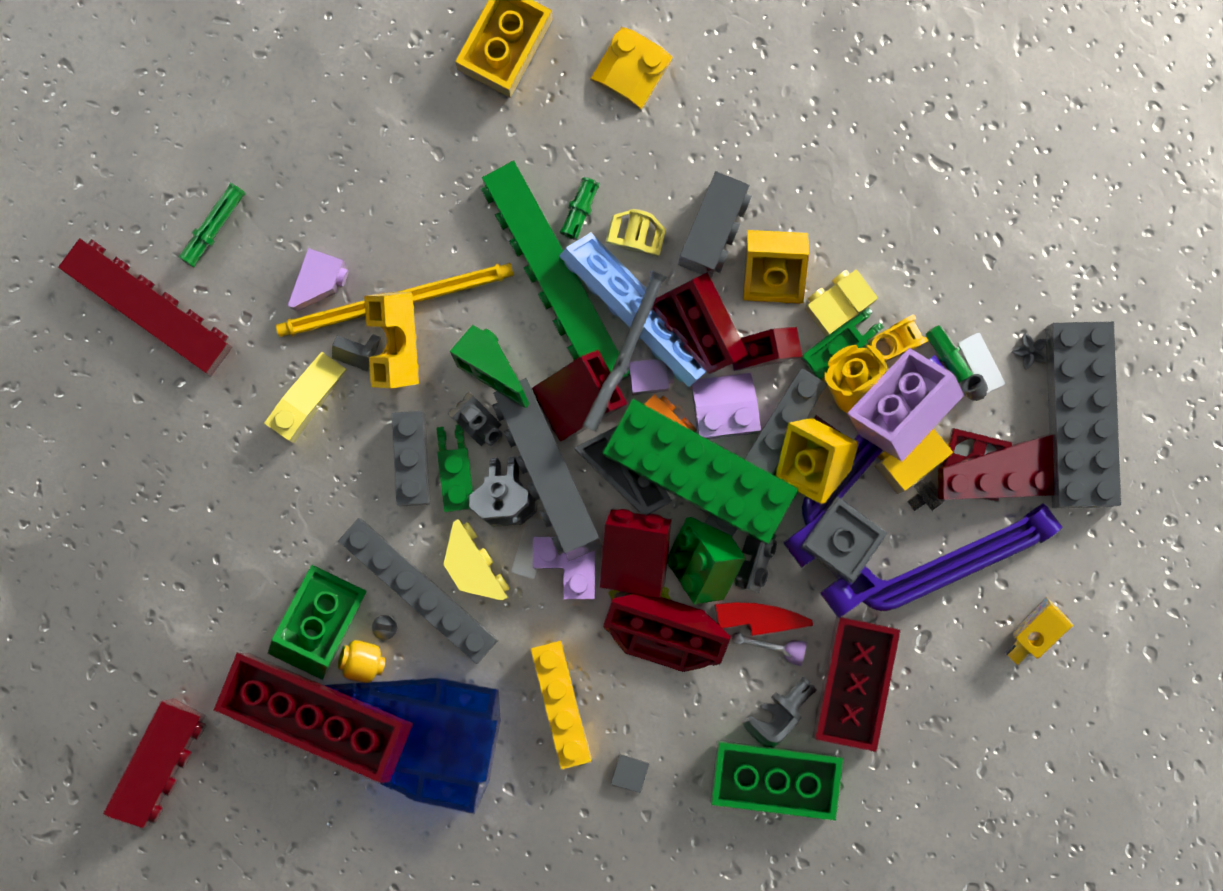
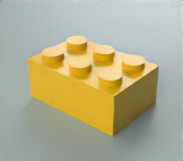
M488 0L455 61L457 70L511 98L553 20L552 10L534 0Z

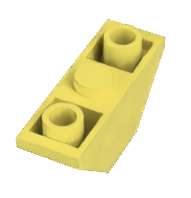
M457 519L452 525L443 565L459 591L502 601L509 598L506 591L510 588L501 573L495 576L489 567L494 563L485 548L479 550L473 539L477 538L475 531L469 522L463 524L460 519Z

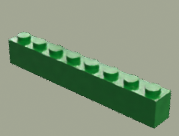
M513 160L483 176L482 180L485 186L480 189L488 204L495 203L499 212L494 215L502 230L508 228L513 236L509 243L516 256L523 255L528 265L523 268L531 283L538 282L542 292L538 293V296L546 310L552 308L557 318L552 320L559 335L563 336L566 334L571 345L567 346V349L573 361L580 356L599 350L611 372L619 352L578 276L566 267L565 262L559 257L563 249L515 161ZM629 370L627 371L626 375H623L620 381L630 377Z

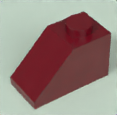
M797 327L773 328L742 337L741 340L748 355L732 364L733 370L739 371L803 357Z

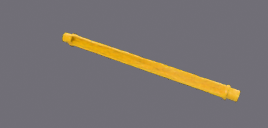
M511 263L500 266L495 264L493 267L397 292H412L413 303L496 281L502 282L504 278L514 276ZM365 301L295 319L289 318L287 322L276 324L279 338L287 335L296 336L298 333L366 316Z

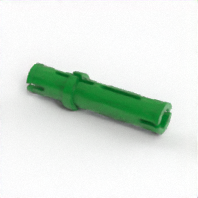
M231 182L200 227L192 231L193 237L181 254L178 255L181 260L193 268L208 246H213L215 243L213 239L243 196L246 195L242 189Z

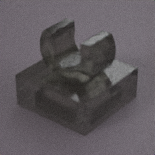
M927 475L914 485L918 493L907 502L914 511L924 504H927L932 511L945 500L938 499V488Z

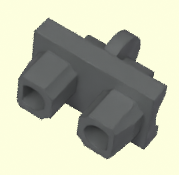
M470 392L465 395L463 401L457 403L456 408L448 413L480 446L485 442L492 446L503 434L498 429L502 424Z

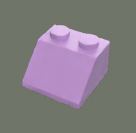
M751 373L698 379L691 385L697 434L707 439L756 434L761 431L757 397Z

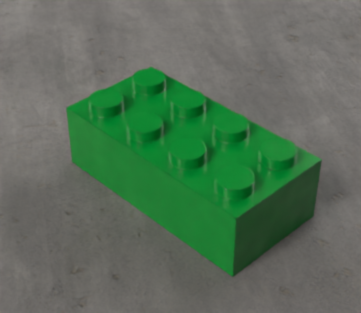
M717 740L710 803L715 806L836 821L843 758L838 755Z

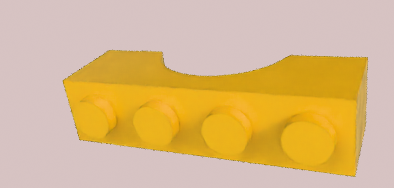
M562 641L531 648L561 769L591 762V755L579 714Z

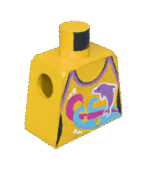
M1046 597L1012 632L1017 641L1005 653L1017 665L1030 653L1038 659L1073 627V624ZM1039 632L1040 637L1037 640L1032 641L1028 639L1031 633Z

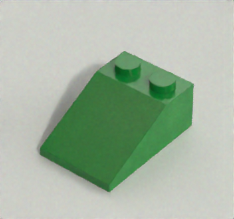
M311 565L271 640L267 654L323 680L367 591Z

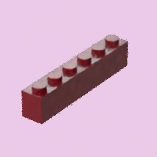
M79 238L58 268L203 372L212 376L232 349V346L226 343L229 337L216 327H213L211 331L201 325L204 319L191 309L184 313L177 308L180 302L167 292H164L162 296L152 290L155 284L142 274L137 278L128 273L131 267L115 256L113 261L104 256L103 254L106 249L91 239L86 243Z

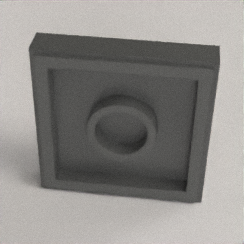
M837 496L800 548L851 585L888 533Z

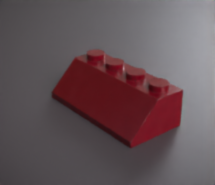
M174 698L161 701L103 815L140 828H145L150 823L155 824L163 811V807L160 806L165 795L170 796L178 780L174 776L178 768H184L190 759L192 752L188 749L193 739L198 741L206 727V724L203 723L206 715Z

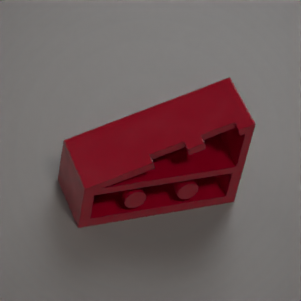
M708 272L655 299L651 310H654L665 322L664 326L669 332L673 331L685 344L683 347L708 374L716 372L748 355Z

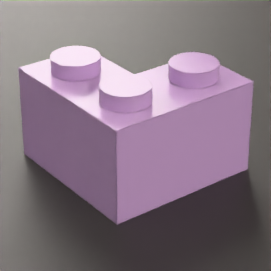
M533 537V568L564 569V599H595V550L569 562L565 553L558 554L551 539L553 537Z

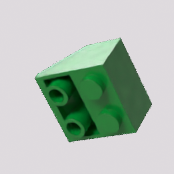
M687 517L668 554L667 563L695 605L724 600L746 557L731 535L693 517Z

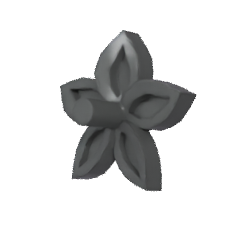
M1024 334V346L1017 347L1012 353L1020 357L1025 356L1023 359L1025 370L1032 366L1034 360L1039 363L1048 362L1045 353L1041 351L1045 347L1047 339H1039L1034 343L1028 334Z

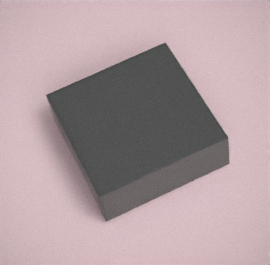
M620 754L611 784L641 793L649 763Z

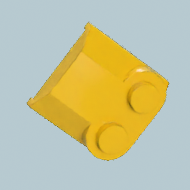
M621 26L619 31L613 36L612 43L590 80L603 85L642 110L672 62L673 57L661 46L641 34Z

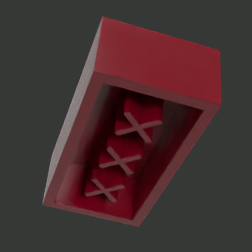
M836 617L812 738L877 752L900 629Z

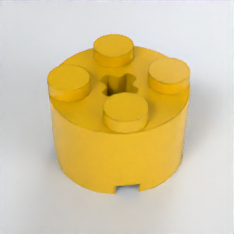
M857 345L847 346L835 353L828 362L829 368L827 373L825 372V380L837 406L846 413L889 370L881 352L873 346L866 345L867 348H858Z

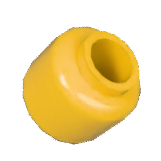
M359 640L351 641L348 646L343 645L338 660V669L342 670L344 678L362 683H370L376 675L381 676L385 666V658L381 657L379 646Z

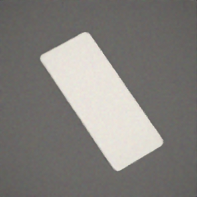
M976 333L959 342V346L973 374H980L985 379L988 385L987 393L1005 384L980 333Z
M532 517L526 521L511 570L512 573L531 579L535 578L537 569L533 568V537H547L550 527L547 528L544 521Z

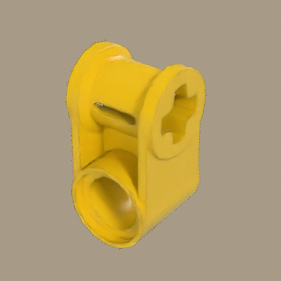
M911 315L875 336L868 345L876 348L877 341L886 342L890 351L888 355L882 356L885 362H888L905 353L909 348L914 350L927 343L928 339L921 335L914 322L916 317Z

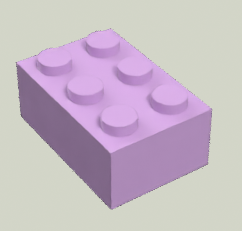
M909 348L847 414L859 435L902 462L957 404L964 394L953 373Z

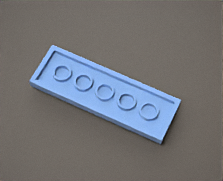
M592 233L566 247L559 255L565 262L566 267L571 272L577 274L586 283L587 288L608 305L610 312L620 317L630 328L646 287ZM651 310L639 339L644 341L657 359L663 361L673 371L674 376L679 381L690 387L707 372L683 347L685 344L673 331L669 332L664 326L665 322L654 310Z

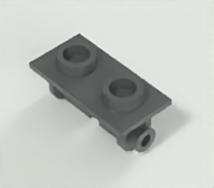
M776 534L773 535L767 545L748 535L746 536L742 553L752 557L750 561L744 560L735 578V586L747 588L757 593L760 592L761 587L766 584L768 578L767 566L769 559L776 552Z

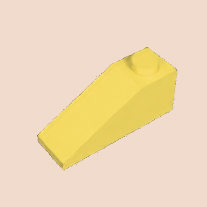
M321 352L282 397L264 424L288 441L295 443L347 369Z

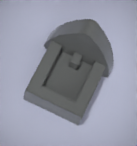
M372 334L366 345H362L337 335L332 345V359L368 371L369 357L375 355L381 337Z

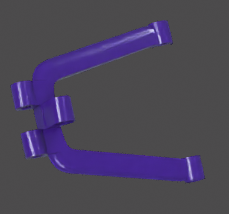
M935 355L929 359L944 368ZM859 434L854 438L859 443L852 470L825 503L820 504L805 496L802 504V517L806 526L783 542L801 568L815 559L800 548L832 501L837 496L842 498L883 451ZM1042 503L1018 522L890 580L877 578L866 565L851 585L831 571L837 580L822 590L820 594L837 618L842 617L861 602L877 611L897 609L1026 550L1038 542L1042 543L1055 535L1063 527L1048 506Z

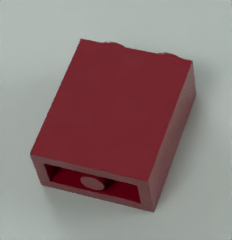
M599 350L580 356L532 387L539 405L546 414L560 442L578 435L587 429L583 426L603 383L611 373ZM618 385L612 393L602 419L628 404Z
M611 509L605 523L599 588L660 598L666 581L672 519L663 518L657 514L644 515L633 513L627 509Z

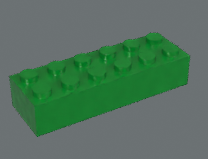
M632 399L603 452L604 457L765 545L769 544L798 491V488L635 399Z

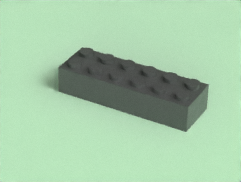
M1114 321L1052 323L1046 327L1049 434H1053L1054 495H1052V508L1120 506L1121 486Z

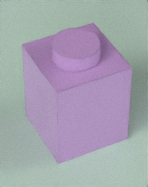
M659 359L629 362L632 395L669 391V384L674 383L673 371Z

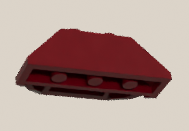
M640 594L613 598L603 624L605 630L610 632L614 641L625 654L681 672L701 669L709 665H720L731 639V636L704 610L667 598Z

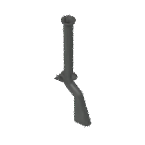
M651 271V279L613 370L603 383L584 422V427L597 432L614 389L629 369L630 358L661 284L667 279L666 276Z

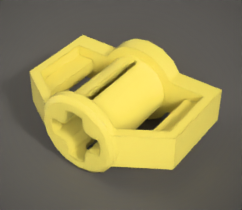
M630 209L611 217L605 243L616 245L629 251L658 257L660 256L666 229L652 214ZM630 215L624 239L617 238L622 216ZM650 221L656 227L651 247L645 245Z

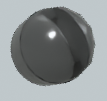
M973 374L962 382L961 389L970 400L979 401L986 396L988 385L982 375Z
M379 616L372 624V632L378 639H390L397 632V623L390 616ZM377 624L392 626L391 632L377 630Z

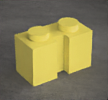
M857 269L850 274L847 270L843 271L832 280L834 283L832 288L826 292L823 288H820L807 298L810 303L806 306L805 310L825 337L860 314L878 299Z

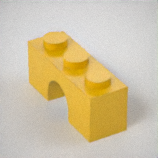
M412 292L365 295L366 326L381 327L387 339L384 351L377 356L369 357L371 387L391 389L419 384Z

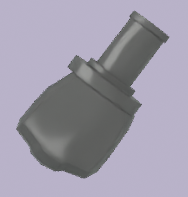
M802 677L785 696L775 693L771 697L775 704L763 703L760 705L761 709L772 714L770 722H761L749 716L743 721L745 729L760 744L768 747L777 746L801 720L802 717L798 709L817 689L814 685H809L811 682Z

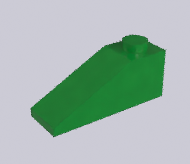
M472 325L450 350L456 366L522 407L527 408L529 401L498 344L497 336L488 329L481 330Z

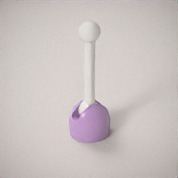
M736 632L732 638L735 644L747 643L783 652L787 662L802 666L807 642L792 640L785 646L744 637L741 632Z

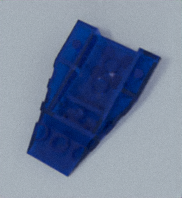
M443 678L324 685L413 723L390 782L380 783L381 785L395 790L416 802L472 814L476 813L490 781L500 728L499 689Z

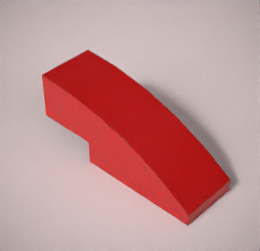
M741 602L714 604L717 624L721 628L748 624L750 636L813 626L812 619L776 606Z

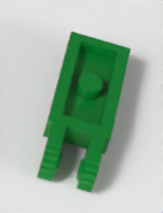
M869 307L804 353L803 357H800L814 376L819 379L824 378L825 372L827 373L829 368L828 362L835 353L851 345H857L858 348L864 347L869 339L884 328L880 322L869 328L868 332L863 336L855 326L867 320L873 313Z
M455 425L454 430L458 449L447 450V437L444 427H437L436 429L444 512L469 510V495L473 493L469 452L465 446L464 430L459 425Z

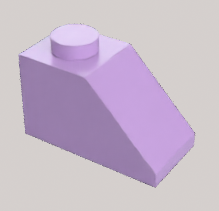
M308 248L288 306L292 310L299 311L335 294L338 286H344L348 276L345 262Z

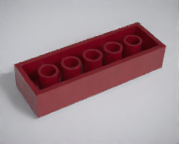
M239 652L236 653L214 707V711L378 783L390 782L413 723L250 653Z

